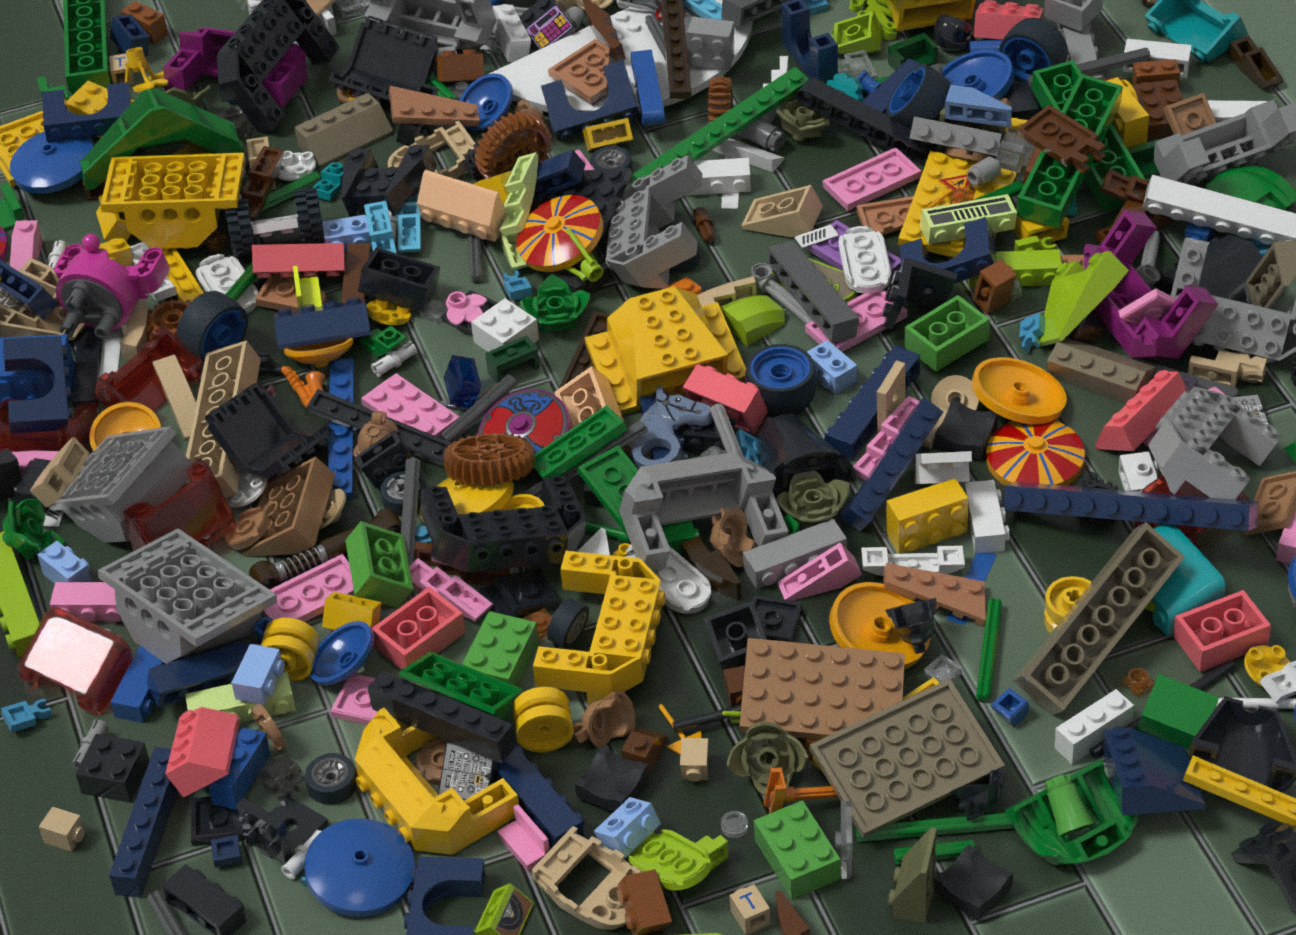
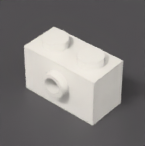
M1149 452L1120 455L1118 473L1124 491L1164 492L1163 481L1157 477V463L1152 461Z

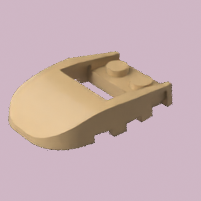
M459 120L455 122V126L447 130L440 127L435 129L434 134L424 138L423 135L414 138L415 143L410 146L429 145L431 151L447 143L458 158L455 166L448 170L446 168L440 171L435 169L434 173L457 179L467 171L464 165V161H466L464 157L469 155V149H474L473 145L475 142ZM402 146L390 156L388 168L399 167L409 146Z
M572 826L532 869V878L561 909L587 924L603 930L616 929L626 925V911L623 903L619 901L617 896L618 883L624 876L640 873L636 866H631L624 859L625 855L617 849L612 851L603 846L602 841L593 836L588 840L578 835V828ZM589 854L597 862L610 870L611 873L578 906L572 900L563 896L558 891L557 886Z

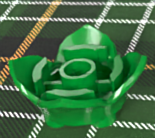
M551 274L539 286L537 297L527 296L520 301V305L525 312L537 319V325L540 326V330L544 333L573 330L577 326L576 322L579 316L586 309L590 301V293L584 290L572 293L569 285L563 279Z
M25 499L17 506H15L14 501H9L8 512L2 523L5 533L2 535V539L6 545L15 547L25 559L31 560L56 541L63 546L66 544L56 532L50 529H43L45 512L38 499Z

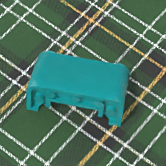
M1158 0L1144 16L1148 23L1147 27L1151 32L1155 34L1160 33L1176 44L1192 45L1191 53L1202 63L1204 61L1210 62L1227 52L1232 41L1248 36L1241 16L1234 12L1224 15L1201 0Z
M1160 524L1154 530L1185 556L1152 598L1156 604L1153 614L1154 623L1168 636L1174 633L1176 615L1223 598L1226 585L1224 578L1176 525Z

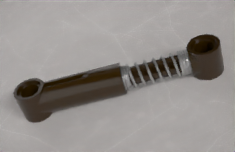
M384 509L373 520L366 522L401 534L402 522L392 509ZM356 527L322 540L316 548L312 547L311 551L306 550L305 554L300 552L298 557L293 555V559L287 558L286 562L281 560L274 564L267 560L258 561L251 566L249 576L270 590L280 585L281 581L287 579L288 575L292 577V574L295 572L299 574L298 571L300 570L305 572V568L309 567L311 569V566L314 564L317 567V563L321 562L323 564L341 554L346 558L348 553L345 540Z

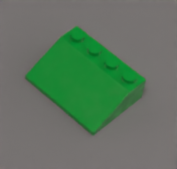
M431 651L400 670L399 676L404 680L506 722L514 719L512 705L515 699L523 693V689Z

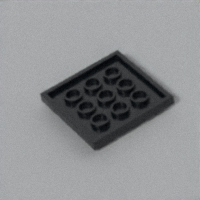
M629 167L584 170L580 183L544 196L540 205L554 198L566 195H578L590 199L597 206L603 218V231L599 239L602 240L633 173Z

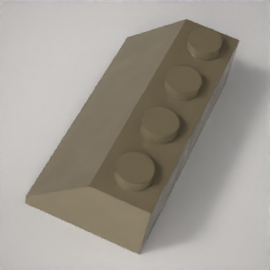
M369 93L361 95L295 127L298 147L303 152H312L316 165L320 169L348 156L351 150L363 149L394 134L381 105Z
M1296 240L1273 242L1248 277L1246 283L1252 305L1271 309L1295 278Z
M1071 338L1057 342L1047 360L1048 373L1057 380L1125 403L1136 396L1140 389L1151 381L1156 371L1155 366Z

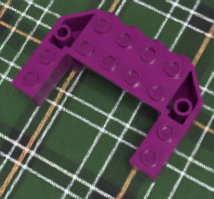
M205 27L199 28L198 31L180 32V50L163 67L164 79L168 80L169 83L165 86V90L175 87L187 91L202 74L217 78V54L236 31ZM294 42L261 82L280 107H284L307 80L305 51Z
M1124 210L1100 246L1086 244L1084 247V271L1090 265L1088 261L1094 254L1110 251L1129 270L1116 287L1093 310L1098 314L1130 358L1151 361L1179 359L1219 304L1207 289L1186 286L1162 320L1144 317L1140 324L1135 326L1121 319L1119 310L1152 291L1131 264L1156 230V226L1145 213Z

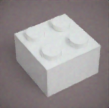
M505 298L471 322L474 343L488 352L526 335L532 343L539 340L537 319Z

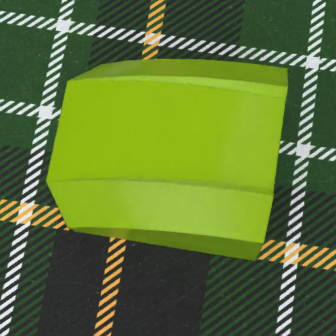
M874 11L834 23L831 36L838 44V54L862 55L882 51V31Z
M765 295L741 298L720 307L730 331L746 346L785 324L784 309Z

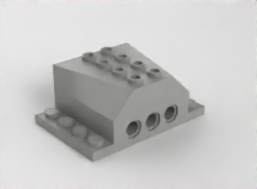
M171 426L109 435L88 457L76 480L67 486L60 500L48 507L52 511L63 510L78 527L105 543L130 541L137 534V530L199 469L171 440L177 434Z
M176 529L98 570L99 579L115 589L116 610L134 642L144 647L165 664L256 634L254 624L261 619V611L277 603V595L180 529Z

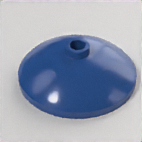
M496 73L487 74L476 79L466 88L459 101L476 104L480 121L478 126H464L465 128L472 131L484 130L495 125L494 120L499 122L501 116H505L513 99L512 84L505 76Z
M354 621L342 625L330 633L319 644L310 677L320 685H332L342 682L358 672L368 659L373 648L374 632L372 628L365 622Z

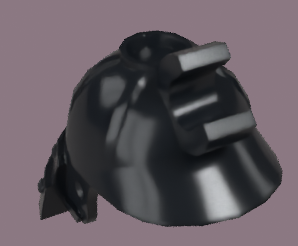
M936 598L885 610L888 617L895 624L894 627L900 638L905 643L914 645L915 654L926 652L924 643L933 634Z
M1002 767L991 770L990 777L976 784L959 787L951 791L960 802L958 808L969 812L966 817L967 821L976 819L980 815L990 814L997 807L1000 801L1001 789L1007 778L1006 768Z

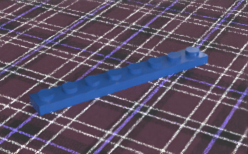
M353 358L330 361V394L354 403L355 375ZM329 421V426L333 432L329 434L328 468L335 473L332 490L341 489L346 493V500L353 499L354 430Z

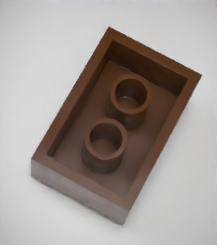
M1164 80L1133 84L1140 105L1149 114L1147 142L1174 135L1163 108L1183 100L1177 81Z

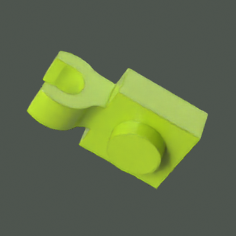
M1037 236L1015 240L1014 251L1056 250V244H1052L1050 236L1040 240Z

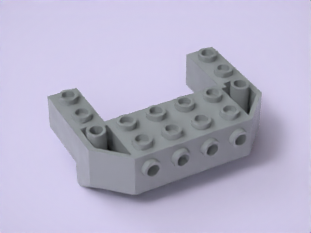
M369 0L370 5L364 15L366 20L368 16L382 19L383 24L385 21L401 25L402 30L404 27L420 31L421 35L422 33L437 36V44L448 47L455 46V48L461 50L478 49L485 45L497 22L490 0Z
M1273 99L1251 107L1241 115L1182 136L1178 133L1156 141L1154 162L1160 176L1197 186L1200 184L1199 181L1206 179L1207 182L1211 181L1218 174L1242 165L1253 166L1258 163L1259 159L1264 158L1272 152L1276 154L1285 150V146L1295 142L1294 139H1296V102L1278 108Z
M688 155L681 159L673 160L671 164L654 170L652 174L644 178H638L623 193L610 221L605 261L609 269L614 270L624 283L639 287L665 289L668 287L669 268L696 255L697 240L683 222L675 226H669L665 231L659 233V228L674 221L675 204L673 201L702 187L703 173Z
M1185 238L1171 292L1172 297L1177 299L1186 286L1205 288L1199 285L1210 242ZM1212 295L1219 305L1191 341V344L1204 346V343L1214 345L1213 348L1216 350H1237V354H1249V357H1251V354L1268 358L1267 362L1274 363L1275 360L1280 361L1296 351V298L1293 308L1289 307L1286 313Z
M1194 386L1189 393L1184 391L1155 426L1159 431L1148 446L1167 482L1170 492L1174 495L1183 483L1188 481L1210 498L1235 500L1250 481V478L1246 476V473L1241 468L1234 467L1225 461V458L1220 453L1211 451L1212 446L1221 438L1260 466L1282 436L1278 434V431L1273 426L1261 422L1252 411L1240 407L1232 397Z
M735 452L642 466L625 489L619 509L636 558H640L651 570L665 568L670 554V548L661 525L708 518L713 515L720 516L722 515L720 512L721 508H739L746 514L747 523L757 547L786 537L788 533L772 492L776 481L775 475L766 468Z

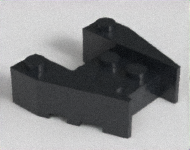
M409 146L399 167L389 168L378 167L371 149L357 148L351 150L343 166L341 199L349 217H354L358 210H365L364 205L382 201L387 202V207L390 209L392 216H396L404 208V201L410 195L414 197L419 192L417 188L421 185L424 171L434 172L437 168V163L430 146Z

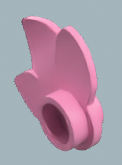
M453 292L446 300V307L448 309L447 319L453 325H460L464 320L471 323L483 314L480 307L487 302V299L478 294L466 296L462 292Z

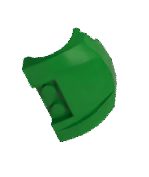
M1252 165L1235 167L1224 171L1203 188L1281 210L1287 209L1296 202V190L1282 176L1267 168ZM1226 232L1227 235L1230 234V235L1236 236V237H1238V238H1241V237H1239V236L1236 235V234H1232V233Z
M1102 760L1092 762L1070 775L1072 782L1076 784L1086 810L1095 823L1094 825L1081 831L1058 837L1055 818L1046 794L1048 793L1047 789L1005 810L1014 828L1026 845L1039 857L1052 865L1080 864L1106 855L1130 837L1131 831L1138 822V815L1140 814L1122 816L1115 792L1112 790L1105 774Z

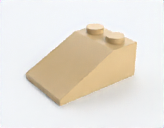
M812 185L753 200L741 227L744 230L795 237L812 231L823 205Z

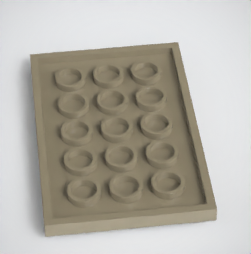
M951 679L945 680L810 744L809 750L862 838L953 795L951 791L956 788L973 785L990 777L991 770L1005 768L1002 759Z

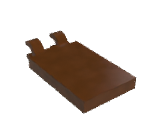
M1051 105L1045 107L1017 129L1019 137L1066 167L1072 163L1077 171L1082 174L1090 169L1085 164L1089 161V158L1086 156L1089 152L1097 161L1106 157V154L1101 152L1105 149V145L1099 142V137L1096 133Z

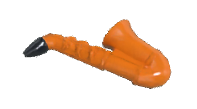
M279 366L270 370L272 374H284L305 407H307L317 389L323 391L325 375L321 372L313 371L306 375V382L308 384L305 385L300 380L297 372L293 371L289 366Z

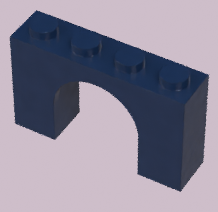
M791 0L782 3V37L784 47L808 78H815L824 83H827L828 80H833L834 75L838 74V44L829 33L812 38L810 9L803 0Z
M623 60L603 66L609 87V95L605 104L592 112H580L569 104L562 80L541 85L557 140L569 139L574 134L583 133V130L589 126L625 118L631 120L640 114Z
M129 82L107 85L108 102L106 106L100 111L89 115H77L68 111L64 90L42 92L43 126L47 142L103 136L132 103Z
M986 217L965 223L966 242L964 248L956 257L943 263H930L929 252L921 238L900 245L901 266L903 258L906 257L957 273L955 283L979 276L980 271L997 262L994 232ZM923 284L926 288L933 287L930 284Z
M61 336L3 339L5 371H39L47 375L54 384L53 389L42 398L8 401L10 434L68 430V422L73 421L72 407H67V400H71L70 386L65 385V380H69L68 365L64 366L63 359H67V347L62 345Z
M418 857L417 868H412L411 874L414 888L408 892L410 913H405L404 928L407 930L406 935H475L474 926L439 925L430 921L426 914L434 903L443 898L452 896L483 897L486 881L484 858Z

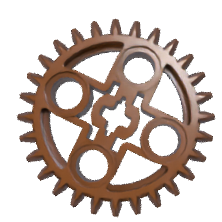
M516 111L513 115L509 112L507 118L501 116L499 122L494 120L495 125L488 127L489 131L487 133H482L484 138L478 140L480 146L475 148L477 154L474 155L476 159L475 164L479 172L487 179L512 171L518 157L536 152L538 154V163L549 159L547 153L552 151L549 147L553 144L551 141L552 135L544 122L533 113Z
M496 432L494 434H476V436H468L466 439L460 438L459 441H454L448 445L444 453V468L447 476L458 483L463 482L465 485L472 484L473 486L477 484L482 486L491 484L493 486V484L498 483L502 485L504 482L511 483L512 480H519L520 477H525L534 468V450L530 441L522 438L520 435L514 436L513 433L509 435L505 433L496 434Z

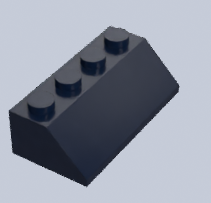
M360 297L349 298L347 302L339 304L337 301H328L324 303V306L315 307L314 304L301 306V310L292 311L291 308H284L274 314L278 350L371 335L365 299L361 300Z

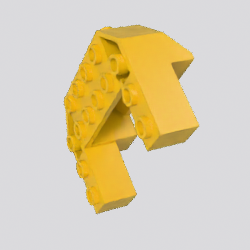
M566 551L560 569L563 590L605 594L590 652L538 646L533 664L535 686L586 692L589 706L592 702L602 700V698L612 692H625L643 682L647 664L649 665L651 648L655 643L656 628L660 623L661 608L665 603V591L661 590V580L640 558Z
M382 708L363 730L355 756L358 774L356 782L362 792H368L374 807L382 809L390 826L395 825L398 833L404 837L406 843H410L415 851L453 855L515 818L513 807L517 804L519 805L518 795L504 778L466 800H463L453 787L438 795L406 756L439 737L394 719L385 708Z

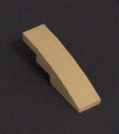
M754 276L729 282L698 294L697 297L701 306L718 302L719 306L722 307L741 298L756 296V281Z
M174 354L153 361V366L170 404L171 412L186 441L190 438L196 401Z

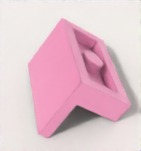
M517 804L513 807L515 820L497 830L499 839L529 872L550 851L548 838Z

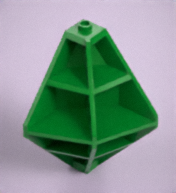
M156 88L143 90L89 153L80 160L82 177L86 190H92L107 178L111 157H130L137 151L176 144H185L210 154L244 153L243 142L238 139L234 123Z

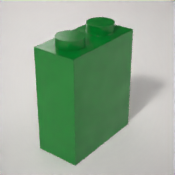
M1158 674L1137 729L1184 746V748L1190 750L1193 738L1216 709L1219 697Z

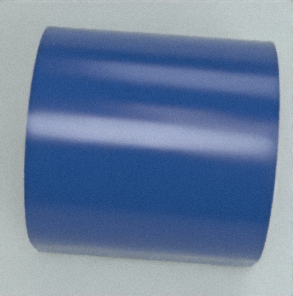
M1008 688L991 704L993 711L1010 724L1017 725L1027 715L1029 702L1011 688Z

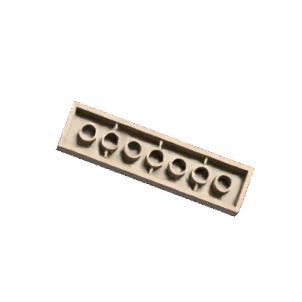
M247 340L206 353L186 457L199 470L180 488L194 507L237 494L241 471L236 468L208 430L207 426L209 424L205 420V416L253 383H257L261 359Z

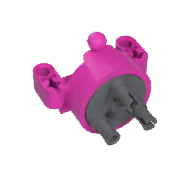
M91 233L84 236L82 246L80 244L68 246L54 267V271L59 279L55 290L56 297L62 308L67 312V318L59 329L60 333H63L66 329L64 334L72 337L78 325L82 323L94 328V333L97 337L106 339L111 330H117L121 328V325H125L139 299H148V293L157 291L170 270L160 247L149 248L143 253L137 266H122L109 258L107 250L99 248L100 239L95 234Z

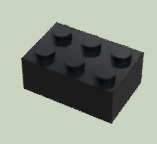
M376 247L361 269L358 292L370 297L387 300L393 304L397 303L407 306L412 310L423 311L437 289L440 266Z

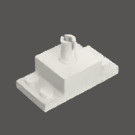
M972 452L915 454L910 462L914 468V484L932 483L933 486L954 478L958 482H970L969 462L972 461Z

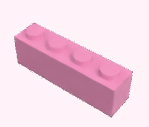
M55 582L50 601L54 621L123 622L116 610L115 589L105 582Z

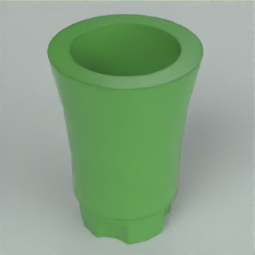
M1069 773L1044 782L1048 791L1046 794L1055 818L1058 837L1081 831L1095 824L1086 810L1076 784L1072 782Z

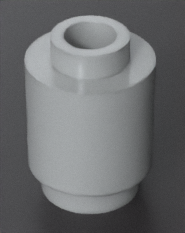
M987 157L970 167L967 171V178L973 186H983L1000 176L1001 165L998 160Z

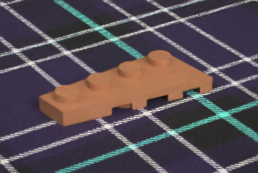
M394 86L389 88L393 123L455 126V122L459 120L462 126L479 125L480 120L476 104Z
M914 196L857 205V214L861 226L870 227L872 231L876 233L879 231L882 235L902 229Z
M886 563L884 567V589L912 600L917 598L922 600L936 598V609L941 606L953 611L952 615L959 618L967 616L974 619L975 624L984 625L986 621L984 581Z

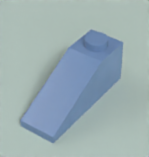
M951 85L945 101V119L1011 127L1012 107L972 87Z

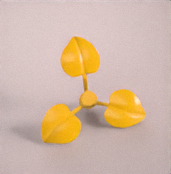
M142 47L126 51L128 62L125 63V83L129 82L130 68L133 69V72L141 71L145 82L134 86V92L162 88L169 84L168 80L164 79L163 71L157 74L152 72ZM145 67H146L148 73L150 74L149 77H147V75H146V73H145Z

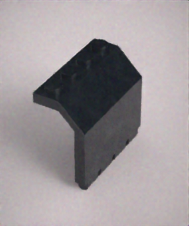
M368 16L366 23L361 22L348 66L340 75L331 73L329 81L335 83L334 88L346 92L347 88L354 90L353 94L359 96L369 93L380 103H385V100L390 101V86L415 91L419 82L428 84L436 55L439 51V46L436 45L438 37L427 33H422L421 35L420 31L404 27L402 30L401 25L385 21L383 24L382 19Z
M1230 234L1221 239L1217 236L1210 241L1199 286L1205 287L1211 295L1251 304L1246 280L1263 256L1250 241ZM1179 261L1174 264L1175 267L1173 269L1167 267L1159 273L1160 279L1154 285L1156 289L1161 291L1168 283L1174 284Z
M253 383L205 416V420L209 424L207 426L208 430L239 471L269 479L274 474L280 477L291 469L290 466L294 467L303 460L302 456L305 459L316 449L327 443L326 437L333 432L328 424L313 435L295 430L265 388L261 389L257 383Z

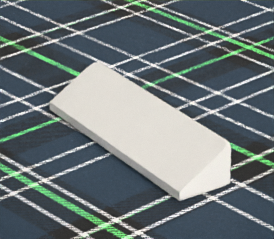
M731 138L712 150L734 159L749 158L750 165L772 173L784 160V157Z

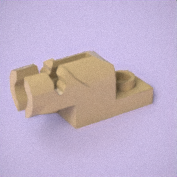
M1219 350L1216 360L1191 356L1188 373L1232 387H1236L1238 380L1262 383L1267 367L1265 365L1268 358L1255 356L1250 359L1249 354H1237Z

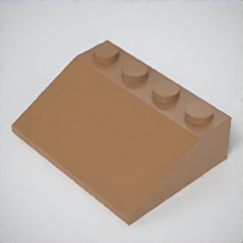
M314 457L288 470L280 477L276 476L268 480L256 508H261L267 513L270 518V524L263 536L251 546L243 549L242 554L245 557L298 554L314 547L317 542L319 528L322 525L324 511L328 505L329 494L333 488L332 484L335 473L317 457Z

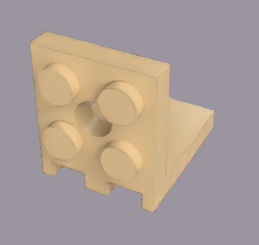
M900 361L894 363L877 391L878 433L881 431V424L906 399L905 363ZM940 408L944 412L921 445L922 447L932 449L935 444V432L943 422L948 410Z

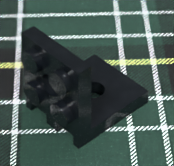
M904 257L900 270L895 271L891 283L893 286L888 287L884 300L888 301V303H885L881 315L885 317L883 327L893 329L905 300L932 309L944 304L957 280V273ZM923 284H930L933 287L926 288Z
M288 795L270 813L244 797L236 804L246 844L259 847L262 850V854L270 859L272 857L282 861V866L295 854V849L299 845H304L316 830L323 831L329 826L326 817ZM288 825L297 826L292 831H286V826Z
M1270 823L1261 827L1259 834L1255 837L1241 841L1239 848L1233 851L1231 855L1236 863L1268 864L1292 913H1296V825H1290L1289 823L1274 825V823Z

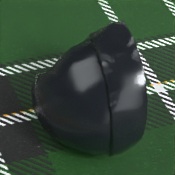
M941 14L936 20L934 27L935 41L945 51H962L969 45V41H975V37L970 34L971 25L964 20L946 14Z

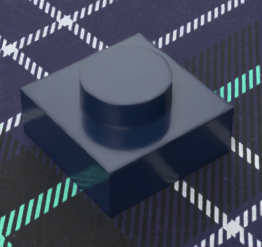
M238 835L211 840L215 868L242 863Z

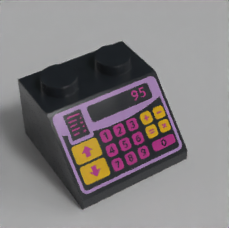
M539 0L519 16L529 37L539 50L569 36L577 30L567 10L559 0Z

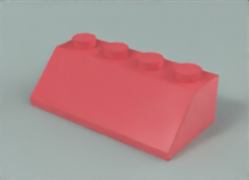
M344 243L252 245L253 275H258V278L262 279L271 278V274H280L281 278H293V266H297L299 274H303V277H317V273H326V277H339L340 273L345 271Z
M1167 370L1156 373L1154 378L1147 385L1143 386L1136 396L1128 400L1126 405L1119 412L1115 413L1112 419L1104 426L1095 444L1096 449L1134 451L1156 429L1157 423L1173 406L1176 400L1179 399L1184 391L1187 392L1180 373L1168 372Z
M200 707L194 711L188 710L180 716L165 774L183 798L229 774L240 724V717L238 715Z

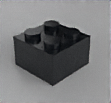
M753 600L704 617L722 671L745 666L748 638L767 640Z
M95 734L76 772L81 793L131 803L150 762L145 742Z

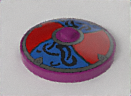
M537 389L522 390L504 397L490 408L480 424L478 435H484L485 433L494 434L495 432L496 434L505 433L509 435L513 433L514 436L520 435L531 442L535 454L571 430L572 420L564 403L554 394ZM532 469L529 474L534 473L536 471Z

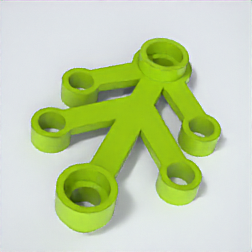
M850 0L849 9L853 12H858L857 16L874 11L882 25L883 39H896L898 31L894 22H889L885 16L892 17L885 0ZM863 4L869 5L864 11H861Z

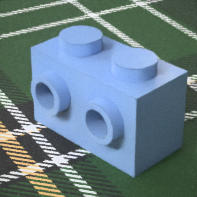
M366 215L322 221L325 243H344V253H347L348 244L371 243Z
M828 340L807 351L815 364L816 379L821 382L824 388H828L835 395L858 382L857 365Z
M56 541L37 554L43 575L53 583L92 582L89 572L91 570L90 565L85 559H79L70 547H64Z
M254 644L249 645L231 682L235 700L265 705L269 695L274 693L275 682L278 676H281L284 671V661L281 659L279 649Z
M629 797L594 830L597 839L602 841L603 846L612 851L617 849L626 858L661 823L651 803Z

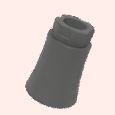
M759 118L736 134L739 138L751 141L774 152H778L786 140L784 132L763 118Z

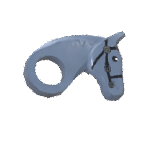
M661 385L657 386L656 402L640 419L646 425L648 432L630 443L637 469H640L642 466L680 461L682 452L674 430H677L678 426L683 424L709 425L713 421L710 406L692 401L681 395L667 396ZM655 447H665L671 450L668 455L658 460H650L644 457L648 450Z

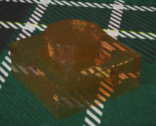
M971 184L964 188L956 189L951 195L950 204L972 201L976 190Z
M545 608L522 618L537 622L539 639L547 636L548 626L552 617Z

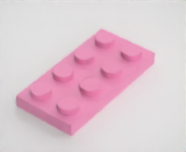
M893 148L823 180V188L849 211L856 208L857 205L865 204L921 178V170L901 151Z
M886 291L864 293L847 302V305L859 318L857 336L832 343L836 348L844 352L886 329V327H883L885 317L881 316L885 303H888V301L884 300ZM903 306L895 324L907 318V310ZM814 321L805 325V332L818 344L829 341Z
M397 373L361 398L362 405L369 410L387 412V417L439 438L442 437V433L460 418Z
M341 554L270 589L277 595V603L261 612L265 617L272 618L273 620L284 617L306 622L324 613L325 598L334 591L356 596L354 594L349 562Z

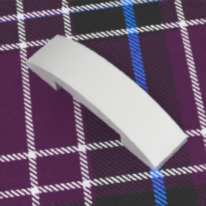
M937 546V553L887 554V547L861 549L863 570L880 576H884L886 563L942 574H950L965 568L963 546Z

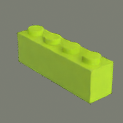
M1060 249L996 252L997 261L1002 259L1008 266L1013 268L1016 274L1013 287L1050 286L1052 280L1057 275L1056 270L1062 265ZM979 276L968 279L969 289L976 288Z

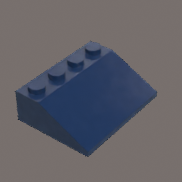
M1115 727L1103 730V757L1122 816L1205 809V803L1199 787L1183 781L1190 763L1184 746L1132 728Z

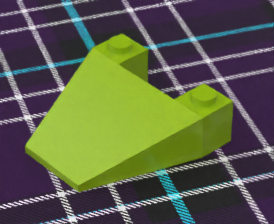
M1110 251L1094 254L1089 259L1090 265L1085 271L1077 261L1065 262L1056 270L1057 275L1052 280L1044 312V335L1038 337L1040 347L1063 341L1116 287L1129 271Z

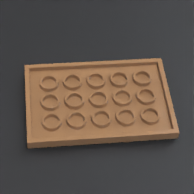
M748 638L739 732H747L750 726L764 721L777 724L782 729L788 731L793 737L821 740L901 702L903 698L905 653Z

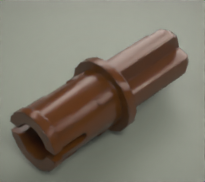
M704 207L695 208L693 210V217L696 221V229L701 233L703 241L711 244L712 241L716 240L713 221L709 219Z

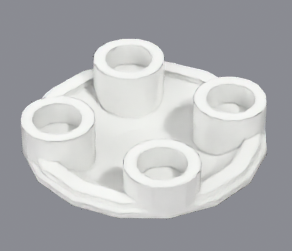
M285 151L276 177L281 180L294 181L312 173L316 167L313 153L309 151L304 153Z
M241 471L237 494L224 498L226 504L231 507H242L255 501L263 493L267 485V479Z

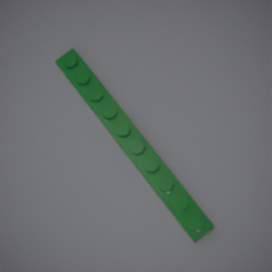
M792 68L633 173L632 180L644 178L652 174L654 170L663 168L671 164L673 160L681 159L686 155L693 162L794 96L809 78L798 68Z

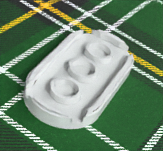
M856 226L846 230V234L841 235L839 238V253L846 284L854 291L860 293H875L885 289L891 281V268L883 235L879 231L877 233L872 231V228L867 226Z
M217 254L205 258L200 263V267L196 270V276L205 293L214 290L225 294L245 270L235 257L230 256L229 258L223 254ZM254 283L236 301L246 313L251 312L257 306L255 297L258 294V290Z
M630 544L625 557L636 558ZM669 546L670 554L666 567L652 570L661 580V590L665 591L664 604L679 613L691 614L699 612L709 603L711 595L710 582L693 565Z

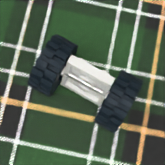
M316 187L294 191L297 210L295 215L252 222L247 198L239 199L237 208L225 210L234 257L252 254V245H256L254 234H259V237L271 236L273 231L281 230V234L295 232V228L298 226L300 227L303 244L325 243Z

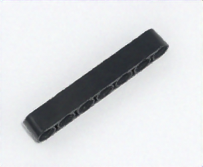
M809 78L796 93V98L802 105L889 150L897 148L910 161L918 165L926 164L930 151L936 152L937 144L909 139L912 128L895 121L890 116L818 79Z

